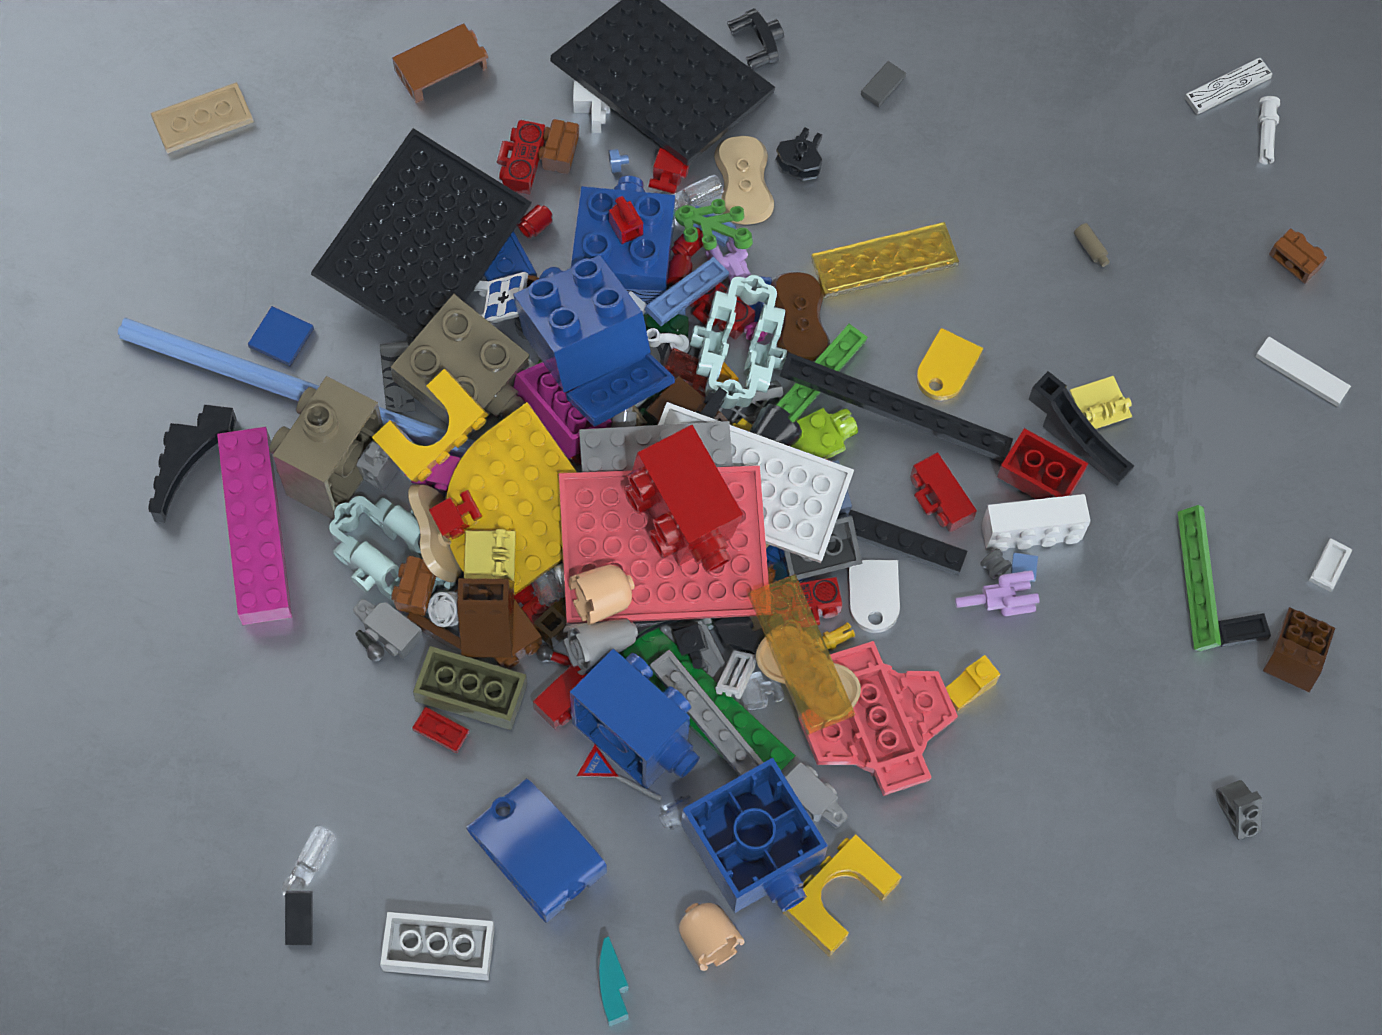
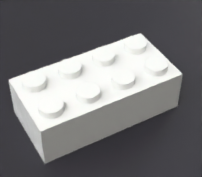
M1085 494L988 505L981 523L986 551L1000 549L1003 552L1008 548L1016 547L1023 550L1033 545L1049 547L1059 542H1066V544L1077 543L1084 537L1090 524V516Z
M387 912L380 965L383 971L489 981L495 930L493 921Z

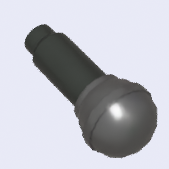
M358 630L355 635L366 648L368 658L372 661L381 660L384 656V648L374 643L365 632Z

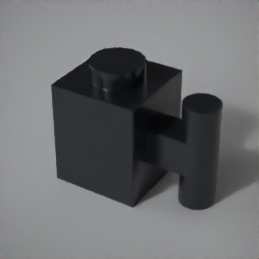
M695 624L674 631L681 656H691L693 667L698 670H704L706 662L701 652L708 650L709 647L702 626Z

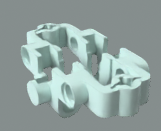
M751 275L747 278L734 277L726 293L716 291L706 326L694 325L689 346L700 348L696 374L707 377L705 385L706 396L711 391L715 393L719 387L728 392L721 406L724 409H731L735 406L748 407L756 391L767 393L773 369L782 370L786 359L787 350L776 347L782 330L785 309L774 307L777 296L776 289L771 285L765 284L764 280L757 275ZM737 296H740L741 300L749 305L756 304L758 301L765 303L751 337L744 375L747 376L745 388L747 389H743L741 384L735 380L729 379L724 383L716 381L720 375L722 364L729 348V344H726L735 321L736 313L734 310ZM715 318L727 321L723 332L718 333L711 330ZM761 331L773 334L769 344L761 345L757 343Z
M356 496L349 503H341L335 509V518L330 523L329 530L333 540L339 545L333 550V554L355 572L350 578L360 589L368 592L375 584L378 586L379 591L392 601L394 586H399L401 580L398 577V565L367 541L361 544L353 537L346 536L344 533L354 531L359 525V516L365 512L376 525L383 529L385 535L393 541L399 535L407 543L412 555L423 559L418 545L420 529L412 509L408 512L399 504L395 506L383 497L374 505L365 497ZM388 572L395 578L389 587L385 582V576ZM366 575H368V578L365 581H363L362 579ZM436 577L431 598L436 593L452 591L457 581L447 582Z

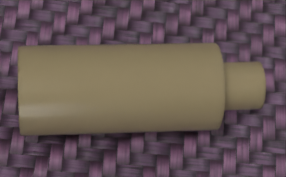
M1088 223L1076 228L1074 235L1094 263L1099 262L1102 267L1108 265L1110 262L1106 257L1108 251Z

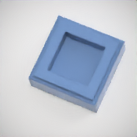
M1013 553L1011 573L1032 570L1034 580L1031 581L1035 582L1038 556Z

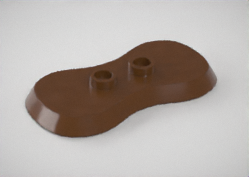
M788 272L780 274L771 283V286L777 291L775 307L785 309L777 347L787 350L786 357L789 352L815 362L830 345L829 337L820 320V309L823 302L822 287L815 277L807 273Z

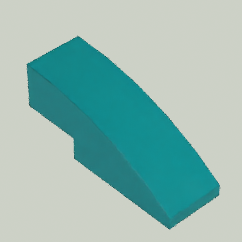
M608 936L603 940L599 977L603 1011L610 1027L629 1019L627 1009L621 997V993L629 991V985Z

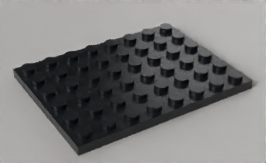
M621 0L555 51L550 57V62L686 166L775 91L774 85L660 0Z
M412 128L313 268L311 275L415 339L453 294L466 303L530 208L532 202Z

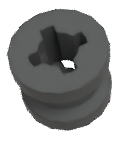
M1000 549L991 552L980 563L983 568L988 569L990 572L989 576L993 580L1003 575L1012 566L1009 560H1005L1002 557L1003 553Z

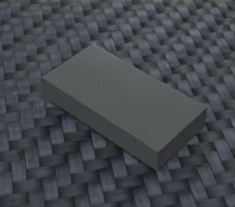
M887 61L862 89L861 96L879 107L906 77V72Z

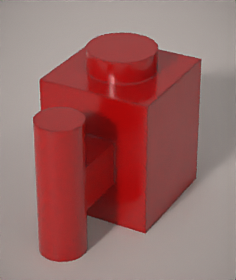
M660 148L653 166V179H650L648 187L676 194L677 187L680 186L682 178L686 179L689 165L686 166L667 150Z
M623 196L618 197L615 200L616 205L609 210V223L621 244H624L643 235V222L631 201L626 202Z
M469 490L460 494L464 502L461 505H458L457 501L450 497L429 509L442 536L448 539L450 537L456 539L465 533L464 529L470 527L465 518L468 514L471 515L473 521L483 517Z

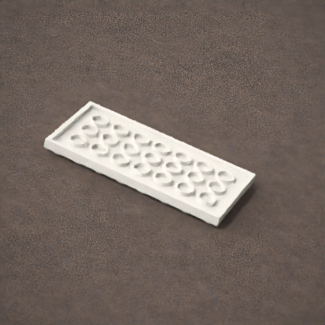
M667 402L658 425L721 421ZM730 425L733 467L760 466L766 544L821 563L854 470Z

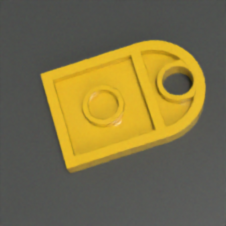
M940 328L918 368L916 380L919 389L924 395L934 400L943 401L955 397L963 388L982 354L983 348ZM937 382L942 386V389L934 391L929 387V384Z

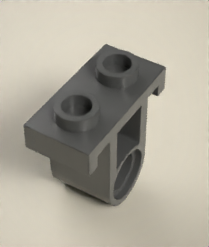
M1242 780L1216 789L1217 801L1236 828L1233 830V834L1238 840L1254 836L1261 831L1262 797L1257 791L1252 793Z

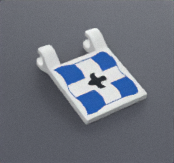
M522 272L492 281H480L474 289L475 292L480 291V296H486L484 315H480L490 323L519 317L513 294L526 288L528 273Z

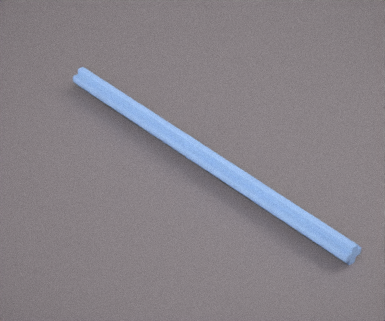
M124 318L122 325L118 328L120 339L299 401L301 395L308 387L316 390L319 385L128 318ZM379 407L383 426L389 420L395 422L415 443L424 446L435 444L447 432V430ZM468 438L459 448L455 446L449 454L462 458L475 440Z

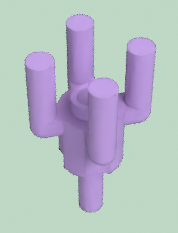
M729 237L730 241L726 244L730 252L729 254L723 256L718 245L716 248L705 252L708 260L714 257L729 272L727 277L729 284L734 277L747 278L751 276L745 259L748 257L746 249L736 248L731 237Z
M1033 571L1001 575L999 577V584L983 586V594L955 598L956 608L984 604L987 611L1001 609L1003 616L1036 612L1035 604L1039 603L1038 593L1016 596L1015 591L1031 589L1030 581L1034 580Z

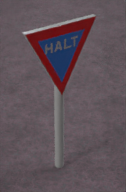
M596 744L576 777L615 778L658 801L662 799L660 795L618 775Z

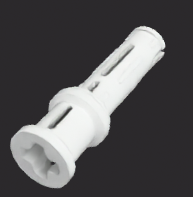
M1265 96L1259 101L1261 115L1258 121L1262 126L1259 162L1268 164L1269 159L1271 164L1274 162L1275 126L1279 123L1277 111L1280 106V99L1275 96Z

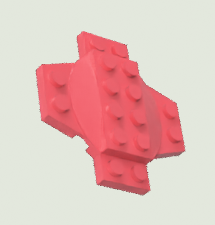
M874 641L828 655L826 658L828 661L845 666L856 675L861 686V693L856 705L841 719L834 721L824 720L814 715L810 709L799 716V722L816 764L856 765L870 772L871 776H875L883 796L930 781L932 777L922 756L927 741L954 722L958 717L939 671H907L906 673H898L892 670V666L882 662Z

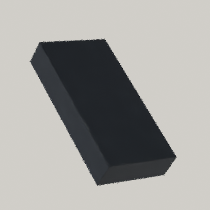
M1265 613L1218 621L1221 647L1266 640L1271 637Z
M286 891L285 945H312L313 891Z

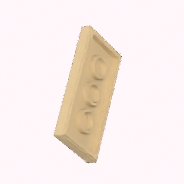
M237 82L151 113L167 153L254 122Z

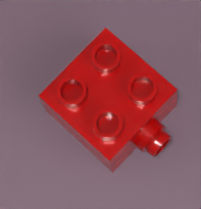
M693 424L637 452L632 472L628 474L630 484L624 487V490L632 508L637 514L648 510L655 528L649 531V536L658 554L663 559L672 554L679 566L694 558L697 564L702 563V567L707 573L729 562L731 557L728 551H726L729 547L726 541L733 537L744 514Z

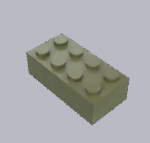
M430 646L413 694L415 701L512 730L528 683L526 674Z

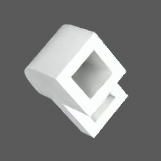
M574 81V113H592V133H601V124H606V113H610V107L577 81Z

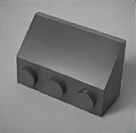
M847 513L838 515L821 563L779 548L790 581L862 564L853 518Z

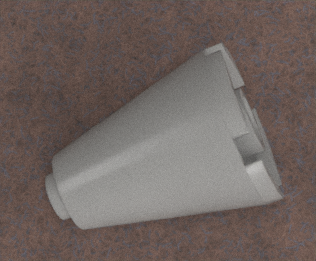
M628 619L599 621L591 625L587 623L571 624L566 626L563 633L568 631V638L564 639L568 657L573 667L577 665L580 667L581 671H578V673L581 675L588 674L612 649L620 653L634 644L638 636L636 625Z

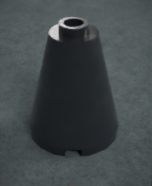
M768 404L760 410L749 431L790 447L802 437V430L798 422L795 421L793 423L788 418L790 413L774 404Z

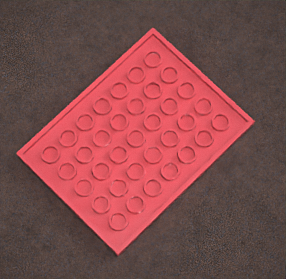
M760 466L717 467L744 515L733 537L726 541L729 546L726 551H728L731 560L708 573L702 567V563L697 564L694 558L679 566L672 554L664 559L658 554L649 536V531L655 528L648 510L637 514L632 508L624 490V487L630 484L628 474L632 471L559 473L566 625L587 623V621L583 622L573 604V600H576L577 597L575 589H569L570 577L605 565L618 566L626 575H630L634 582V589L632 590V601L627 609L600 621L628 619L630 622L770 615Z

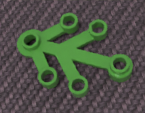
M715 199L711 202L710 206L700 208L684 205L675 212L676 221L685 228L683 231L685 241H696L698 239V232L693 225L695 223L701 225L703 232L702 243L706 250H712L717 246L716 236L712 234V230L733 238L734 245L738 249H747L753 244L752 233L747 228H738L736 230L721 224L731 221L739 222L745 217L744 209L740 206L732 207L730 213L722 214L726 211L723 199ZM713 213H715V214H721V215H716V216H711V217H704V215L713 214Z

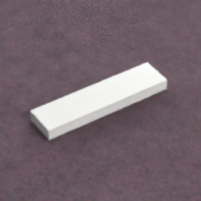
M1271 337L1266 339L1255 356L1337 407L1351 387Z

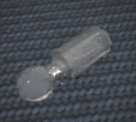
M713 174L673 194L675 195V212L684 205L695 207L723 194L719 178Z
M318 825L314 827L297 858V863L290 876L282 884L281 889L284 897L286 891L308 890L311 879L315 872L319 870L336 838L334 833Z

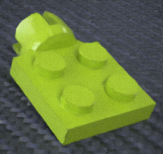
M822 408L797 420L802 430V437L791 447L823 459H829L845 451L846 447L843 442L858 433L855 418L850 416L852 413L847 408H843L833 414H828Z

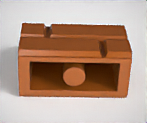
M553 119L551 126L546 127L544 133L546 145L545 147L541 146L539 151V160H542V168L544 170L557 171L564 174L570 173L580 135L577 123Z
M1291 228L1274 244L1269 253L1272 258L1304 284L1321 269L1327 259L1322 249L1312 246L1306 241L1302 233L1295 232Z
M408 556L406 563H401L398 573V577L401 578L399 586H394L391 599L394 601L397 610L424 616L427 612L436 576L430 572L423 559Z

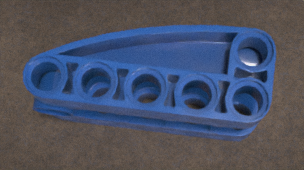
M527 778L504 797L495 799L488 810L466 827L473 839L545 923L565 908L567 901L574 899L585 887L589 888L607 873V865L602 857L559 809ZM501 807L510 809V813L506 816H499L496 812Z

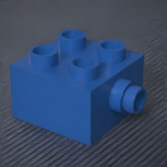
M635 176L619 178L618 184L614 189L581 186L571 268L580 260L591 259L600 255L625 289L667 291L675 223V195L648 193L643 189V181ZM620 196H623L626 202L631 201L643 222V235L624 244H621L609 223V210L616 205L615 200Z
M600 255L591 259L580 260L572 268L565 271L558 267H550L543 271L539 279L531 283L529 287L513 294L524 336L564 393L651 353L642 310Z
M612 649L570 691L572 724L640 786L646 789L665 771L668 773L674 771V774L678 777H685L700 759L695 751H692L694 746L688 742L690 716L686 713L691 709L690 703L675 688L669 686L662 692L648 679L653 675V671L641 657L631 653L625 659L616 650Z
M773 758L682 809L681 826L734 914L768 895L772 903H777L782 912L795 907L807 897L803 888H801L804 883L799 876L824 861L828 845Z

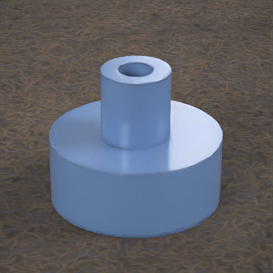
M618 149L608 150L611 172H621V165L629 164L628 155L620 156Z

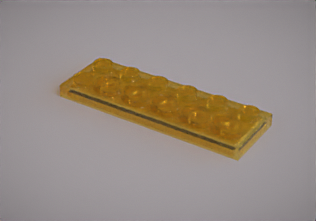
M945 222L811 255L824 298L956 267L959 264V259Z
M796 574L749 592V599L807 735L854 717L856 714Z

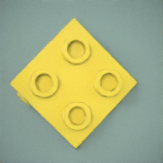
M1114 376L1069 390L1076 405L1095 429L1132 417L1128 408L1132 406L1129 397H1123Z
M496 529V531H466L464 579H510L514 581L516 531H506L504 529Z

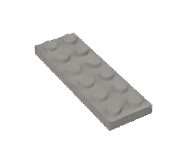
M729 421L579 430L582 472L632 471L637 452L692 424L716 467H733Z

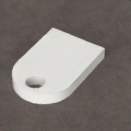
M862 560V564L848 567L849 610L853 622L860 629L871 633H880L891 628L895 624L900 611L898 560ZM873 614L879 615L882 622L878 625H873L869 622L868 617Z

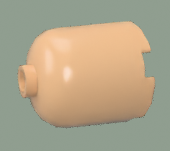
M605 565L571 576L569 579V589H575L577 599L573 600V604L583 622L587 621V624L591 625L627 609L632 601L634 582L631 576L626 575L618 566Z
M695 903L685 910L686 914L679 924V933L700 970H708L707 965L714 963L716 967L721 965L737 953L735 947L738 944H744L743 937L719 905L714 903L699 905Z

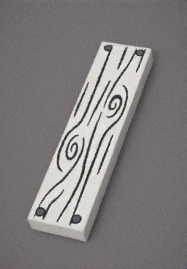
M1258 58L1187 93L1184 99L1196 115L1271 79L1273 74L1262 59Z

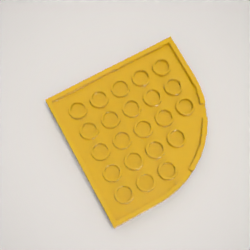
M529 403L522 405L471 445L459 461L452 475L446 499L451 497L457 501L458 505H461L464 502L460 494L469 490L483 516L479 520L473 521L470 514L466 515L465 518L470 527L464 529L465 533L456 539L450 537V548L463 572L465 571L466 531H496V529L516 531L514 595L563 561L559 473H578Z

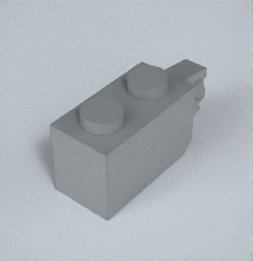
M373 440L366 447L356 465L363 480L383 492L399 470L397 464Z
M362 599L353 608L354 614L364 624L365 634L374 642L379 640L385 645L384 649L394 657L398 655L404 659L423 638L421 628L387 602L379 603L375 606Z
M800 762L785 778L813 822H819L823 819L834 828H839L846 821L848 815L837 803L838 796L836 795V790L829 783L824 784L817 778V772L811 766H804Z

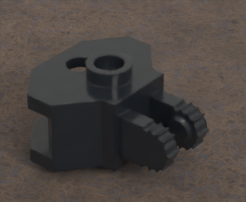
M806 127L803 128L800 136H796L795 139L779 143L776 149L778 155L775 159L782 173L801 181L817 179L822 166V158L817 148L823 135L817 132L812 142L806 140L810 131ZM796 167L799 169V171H793L792 168Z

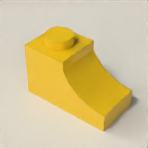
M986 655L965 668L960 676L946 686V690L957 712L997 684L1001 674Z

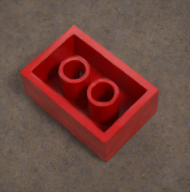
M1024 428L1001 464L997 478L1035 499L1071 496L1083 477L1088 463Z

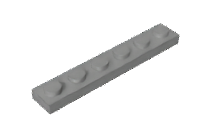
M670 650L650 664L649 667L666 688L669 686L675 688L688 700L691 709L687 714L739 776L763 763Z

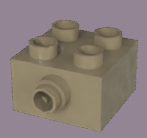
M453 294L391 366L392 379L449 425L447 409L426 386L443 369H446L489 415L492 413L497 418L502 416L505 419L526 403L520 396L518 397L519 391L513 386L516 373L529 368L530 355ZM473 429L467 437L470 438L475 430Z
M326 376L317 390L308 387L303 392L296 408V412L300 414L291 429L283 426L276 432L269 450L273 454L277 467L276 471L279 473L286 495L334 520L336 507L341 503H349L362 483L363 478L356 465L366 447H368L372 440L375 441L372 436L383 427L378 402Z

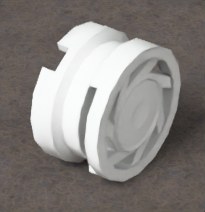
M439 592L430 599L428 613L435 625L439 627L459 625L458 592Z

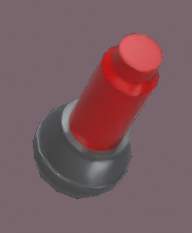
M542 645L537 650V658L541 662L553 661L565 666L572 665L568 656L554 652L548 645Z

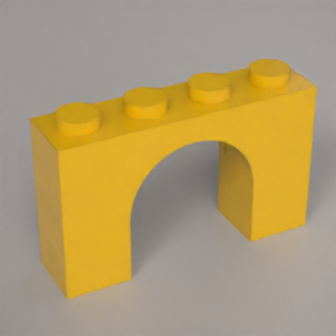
M443 369L426 385L445 406L449 415L448 430L440 441L429 446L416 445L391 420L372 436L375 442L408 478L416 483L419 480L421 482L426 480L432 473L431 469L437 463L439 465L444 463L450 457L449 452L455 446L457 448L462 446L468 440L467 435L473 429L475 431L480 429L486 423L485 418L489 415L446 369Z
M856 834L851 839L845 838L837 847L839 852L833 858L829 855L820 864L819 867L822 870L816 876L811 874L803 882V890L807 897L795 907L783 912L791 922L829 957L847 939L849 932L825 910L821 900L823 887L834 878L852 877L864 884L876 897L883 901L899 884L902 878Z

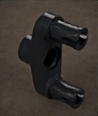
M753 8L746 11L744 15L727 21L732 35L751 27L760 40L764 50L746 57L747 64L752 70L767 63L772 64L779 61L775 41L784 38V32L777 19L767 23L761 14Z

